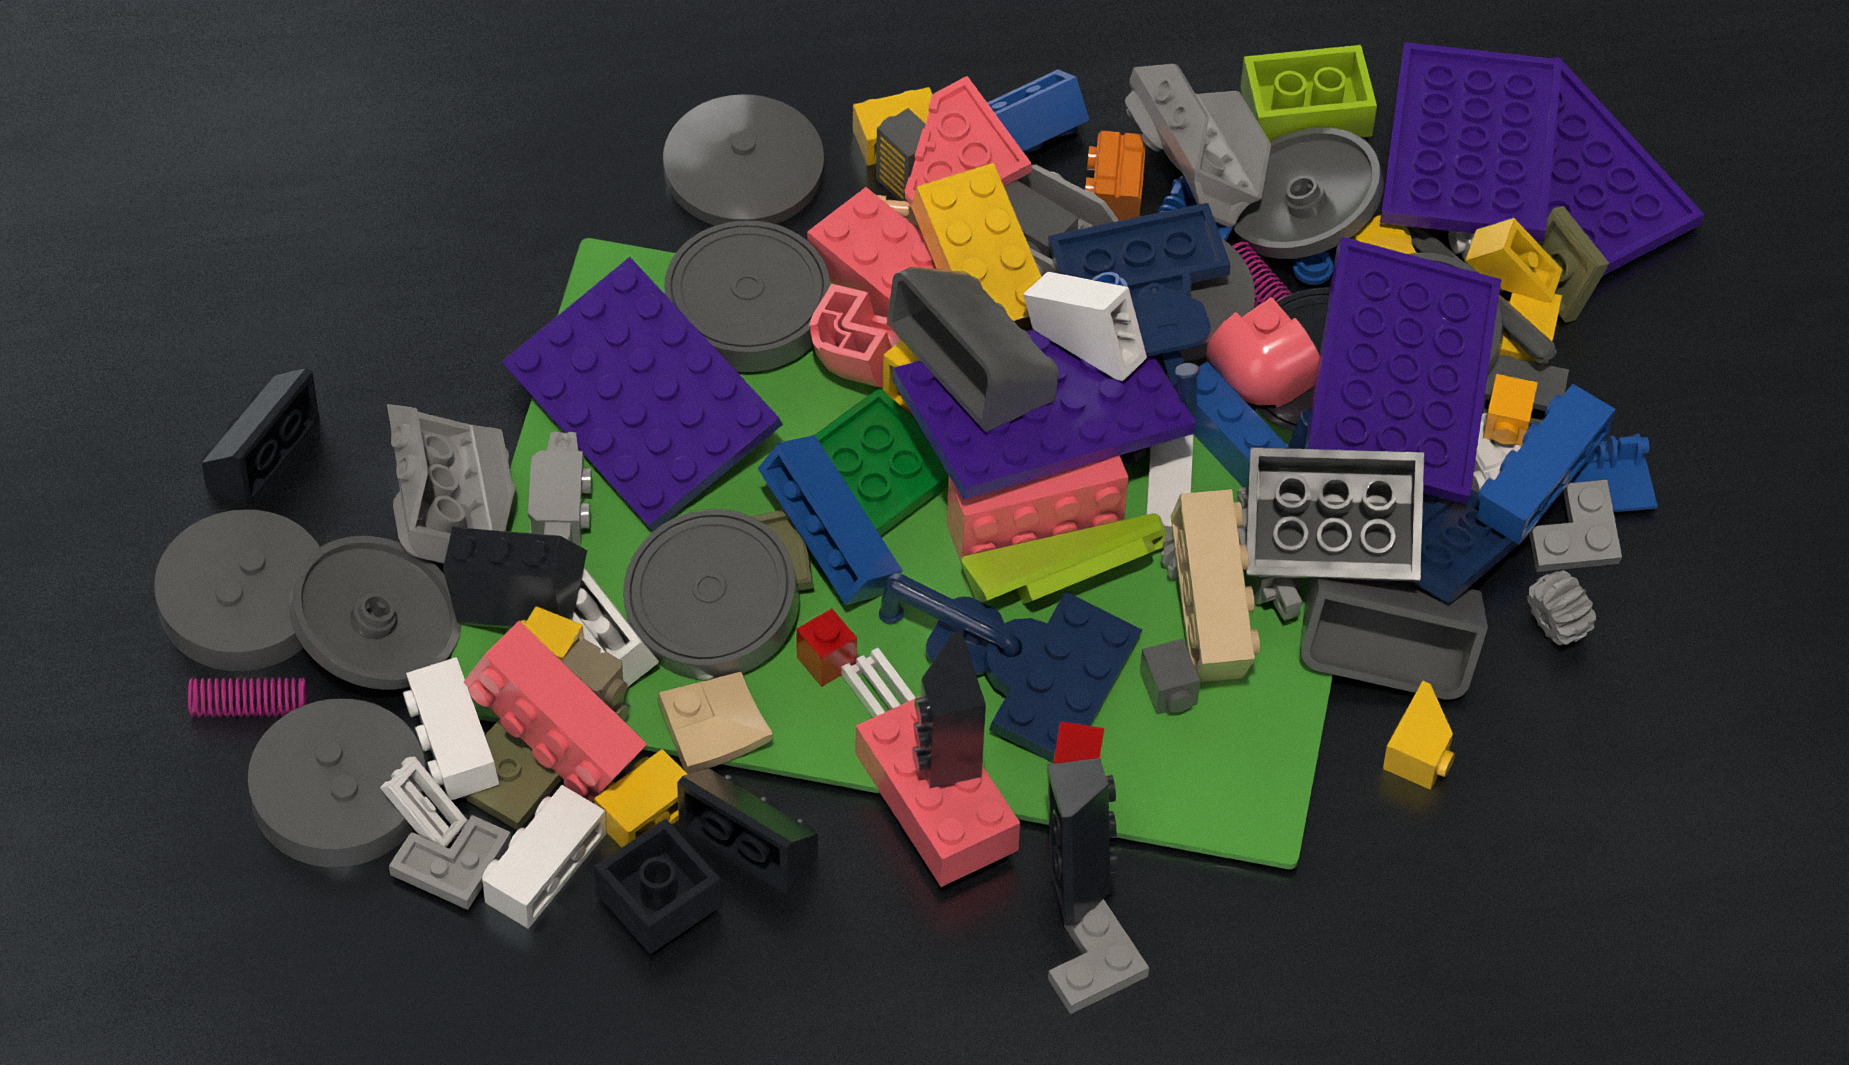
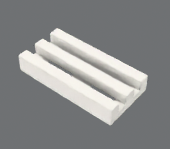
M879 648L872 650L871 656L865 658L864 655L857 658L856 664L852 666L849 663L841 666V675L872 717L878 716L885 711L860 679L859 675L862 673L890 710L900 705L873 669L874 667H876L903 704L916 698Z
M415 756L408 757L401 763L403 767L395 770L391 775L392 779L385 782L380 789L420 836L447 847L468 820ZM410 775L450 822V827L437 814L436 808L427 797H423L408 779Z

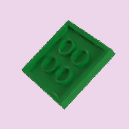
M880 387L815 434L880 536L948 486L949 475L916 419Z

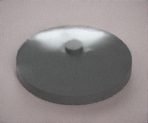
M758 95L724 96L698 105L687 112L674 125L664 146V177L670 193L678 204L688 213L704 222L715 226L727 222L747 220L778 224L800 212L817 193L824 173L823 145L812 123L799 111L781 101Z
M1336 128L1303 129L1270 141L1271 149L1262 199L1249 204L1241 212L1231 231L1239 242H1248L1249 246L1257 254L1270 258H1302L1337 246L1342 237L1350 238L1370 220L1380 204L1384 191V175L1375 151L1361 137Z
M351 536L337 539L321 546L304 561L290 591L289 614L291 624L304 649L327 671L359 686L373 689L410 687L406 673L448 660L460 636L461 624L456 621L444 573L431 560L408 554L400 542L375 536Z

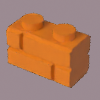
M1101 131L1098 133L1097 147L1089 146L1087 170L1095 171L1094 178L1086 177L1085 190L1093 192L1100 199L1104 200L1119 221L1140 217L1146 143L1141 138L1142 134L1125 133L1121 135L1120 132Z

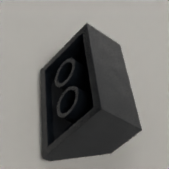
M304 368L275 375L265 388L262 387L256 391L250 406L240 417L237 416L231 421L224 437L216 446H211L204 454L202 469L206 488L247 509L320 422L313 371Z
M452 527L443 571L456 621L465 625L511 629L518 621H527L535 606L572 620L588 550L560 535Z
M959 631L950 636L922 677L920 698L914 699L918 722L913 723L914 736L917 746L912 747L913 759L917 772H925L929 788L980 778L982 776L986 703L963 633Z
M1100 758L1047 765L1050 873L1066 926L1075 925L1111 892L1110 874H1115L1118 870L1115 848L1110 847V838L1117 837L1115 815L1113 811H1109V802L1116 801L1115 782L1113 775H1105Z
M709 768L684 775L677 782L679 829L782 892L788 894L817 859L818 834L807 822L801 819L794 820L779 811L777 806L765 797L758 798L744 790L734 778L728 775L721 776Z

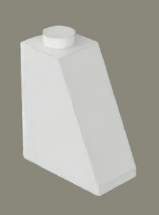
M1047 272L1023 294L1033 330L1114 379L1123 381L1147 358L1128 287Z

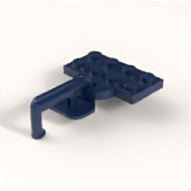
M1209 203L1048 236V247L1058 274L1092 280L1101 273L1115 272L1127 282L1146 356L1160 355L1166 375L1177 391L1180 401L1186 405L1191 415L1194 416L1197 411V376L1200 373V368L1193 363H1184L1180 350L1205 343L1210 336L1211 325L1204 305L1200 301L1191 298V283L1230 275L1231 267Z
M1303 410L1300 413L1299 421L1287 445L1290 449H1305L1311 410ZM1471 489L1470 498L1465 504L1423 493L1420 582L1414 583L1427 590L1431 596L1442 599L1448 604L1519 545L1476 519L1480 501L1476 499L1478 492Z
M900 573L891 574L887 579L879 610V618L883 622L889 624L896 623L904 615V609L900 604L903 601L939 620L930 634L925 647L926 655L931 663H933L950 636L955 632L962 631L976 676L986 674L993 686L1006 695L991 722L989 730L1051 762H1054L1060 721L1092 725L1142 633V629L1066 591L1048 623L1032 618L1014 619L1004 623L998 610L980 603V601L974 598L958 597L951 599Z

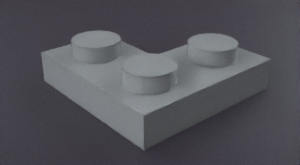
M1608 481L1568 483L1563 492L1569 523L1534 526L1529 532L1536 572L1619 564L1622 554Z
M471 815L450 849L410 832L389 865L390 875L468 910L483 887L482 876L485 869L493 860H500L511 841V832Z
M1103 899L1075 925L1066 926L1064 923V927L1082 955L1049 970L1048 973L1050 984L1069 1013L1072 1014L1148 977L1149 967Z

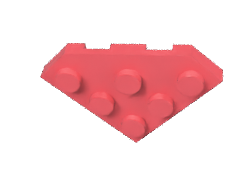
M968 76L932 94L925 128L922 129L915 153L912 173L908 177L905 188V199L910 206H912L916 186L987 164H995L1004 187L1032 172L1031 162Z

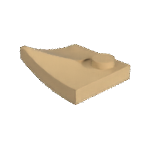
M742 672L659 692L657 702L682 767L687 774L725 763L749 753L772 740V731L758 710Z

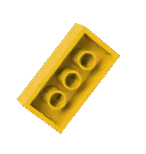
M987 164L916 186L911 208L936 268L963 271L976 277L983 289L996 303L1001 304L1005 308L1008 316L1021 330H1033L1023 294L1042 276L995 164Z

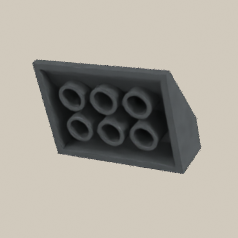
M1250 447L1247 526L1249 567L1246 570V576L1420 582L1424 452Z

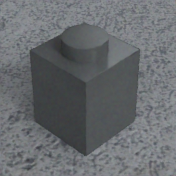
M1184 639L1142 649L1140 675L1156 715L1169 711L1181 712L1192 705L1198 704L1200 678Z

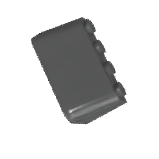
M909 267L894 274L887 325L985 432L1055 400L1057 380L1059 379V370L1056 363L1050 357H1046L1033 343L1030 335L1025 330H1021L1008 316L1005 308L989 296L976 277L963 271Z
M1309 578L1301 637L1302 658L1307 666L1317 671L1414 693L1417 692L1421 682L1425 681L1431 684L1437 698L1456 699L1462 696L1470 686L1488 629L1481 591L1467 588L1448 604L1442 599L1431 596L1427 590L1412 581Z

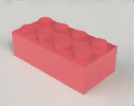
M867 187L807 231V241L814 246L823 258L828 269L830 281L835 285L868 292L874 315L888 317L894 274L909 267L937 269L922 232Z
M1119 455L963 500L949 476L947 528L960 562L962 557L1124 520L1128 475Z
M520 621L481 658L463 682L468 687L471 697L481 706H488L500 718L503 728L509 734L517 738L520 737L532 748L533 756L540 764L547 768H552L564 779V785L568 789L590 802H593L594 798L647 745L635 731Z
M913 699L856 725L855 754L942 887L1018 851L1020 821L983 765L980 778L929 788L925 772H917L913 759L912 747L917 746L913 723L918 722Z

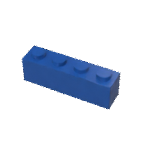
M1059 69L987 102L1024 153L1040 149L1043 146V142L1055 136L1062 137L1072 134L1077 130L1078 125L1089 121L1077 77Z
M1206 362L1199 366L1200 373L1197 376V411L1193 416L1197 423L1194 436L1243 488H1249L1250 447L1290 448L1225 379Z
M1574 384L1570 386L1563 396L1555 395L1546 408L1544 420L1540 424L1534 422L1525 433L1522 440L1523 446L1518 452L1512 449L1504 458L1499 469L1501 473L1495 480L1488 478L1482 485L1476 498L1480 501L1476 519L1520 545L1608 435L1616 409Z
M811 435L778 443L758 467V470L845 605L882 596L889 576L894 573L901 574L903 570L816 436Z

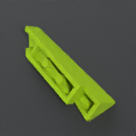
M1156 513L967 555L962 557L961 564L974 597L980 603L1017 589L1022 604H1025L1162 548L1167 532L1161 517Z

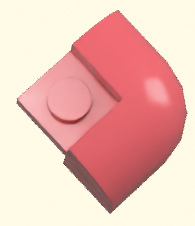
M831 284L814 311L809 324L815 353L828 371L847 380L883 388V355L901 339L887 325L886 317L874 315L868 292Z
M1272 297L1243 317L1235 312L1220 325L1207 344V362L1245 402L1258 406L1275 405L1278 408L1293 401L1315 386L1320 358L1318 351L1296 318L1291 320Z

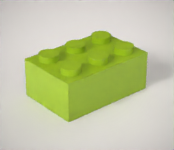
M1361 45L1244 56L1240 85L1242 97L1269 141L1294 131L1324 127L1345 130L1361 138L1373 135L1377 104Z

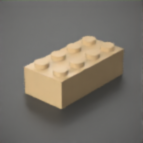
M1232 489L1180 494L1170 517L1189 654L1200 682L1244 678L1251 664H1254V655L1260 654V640L1258 630L1250 628L1249 613L1254 612V595L1252 587H1245L1243 570H1248L1249 559L1246 544H1239L1237 528L1243 527L1241 503L1234 502Z

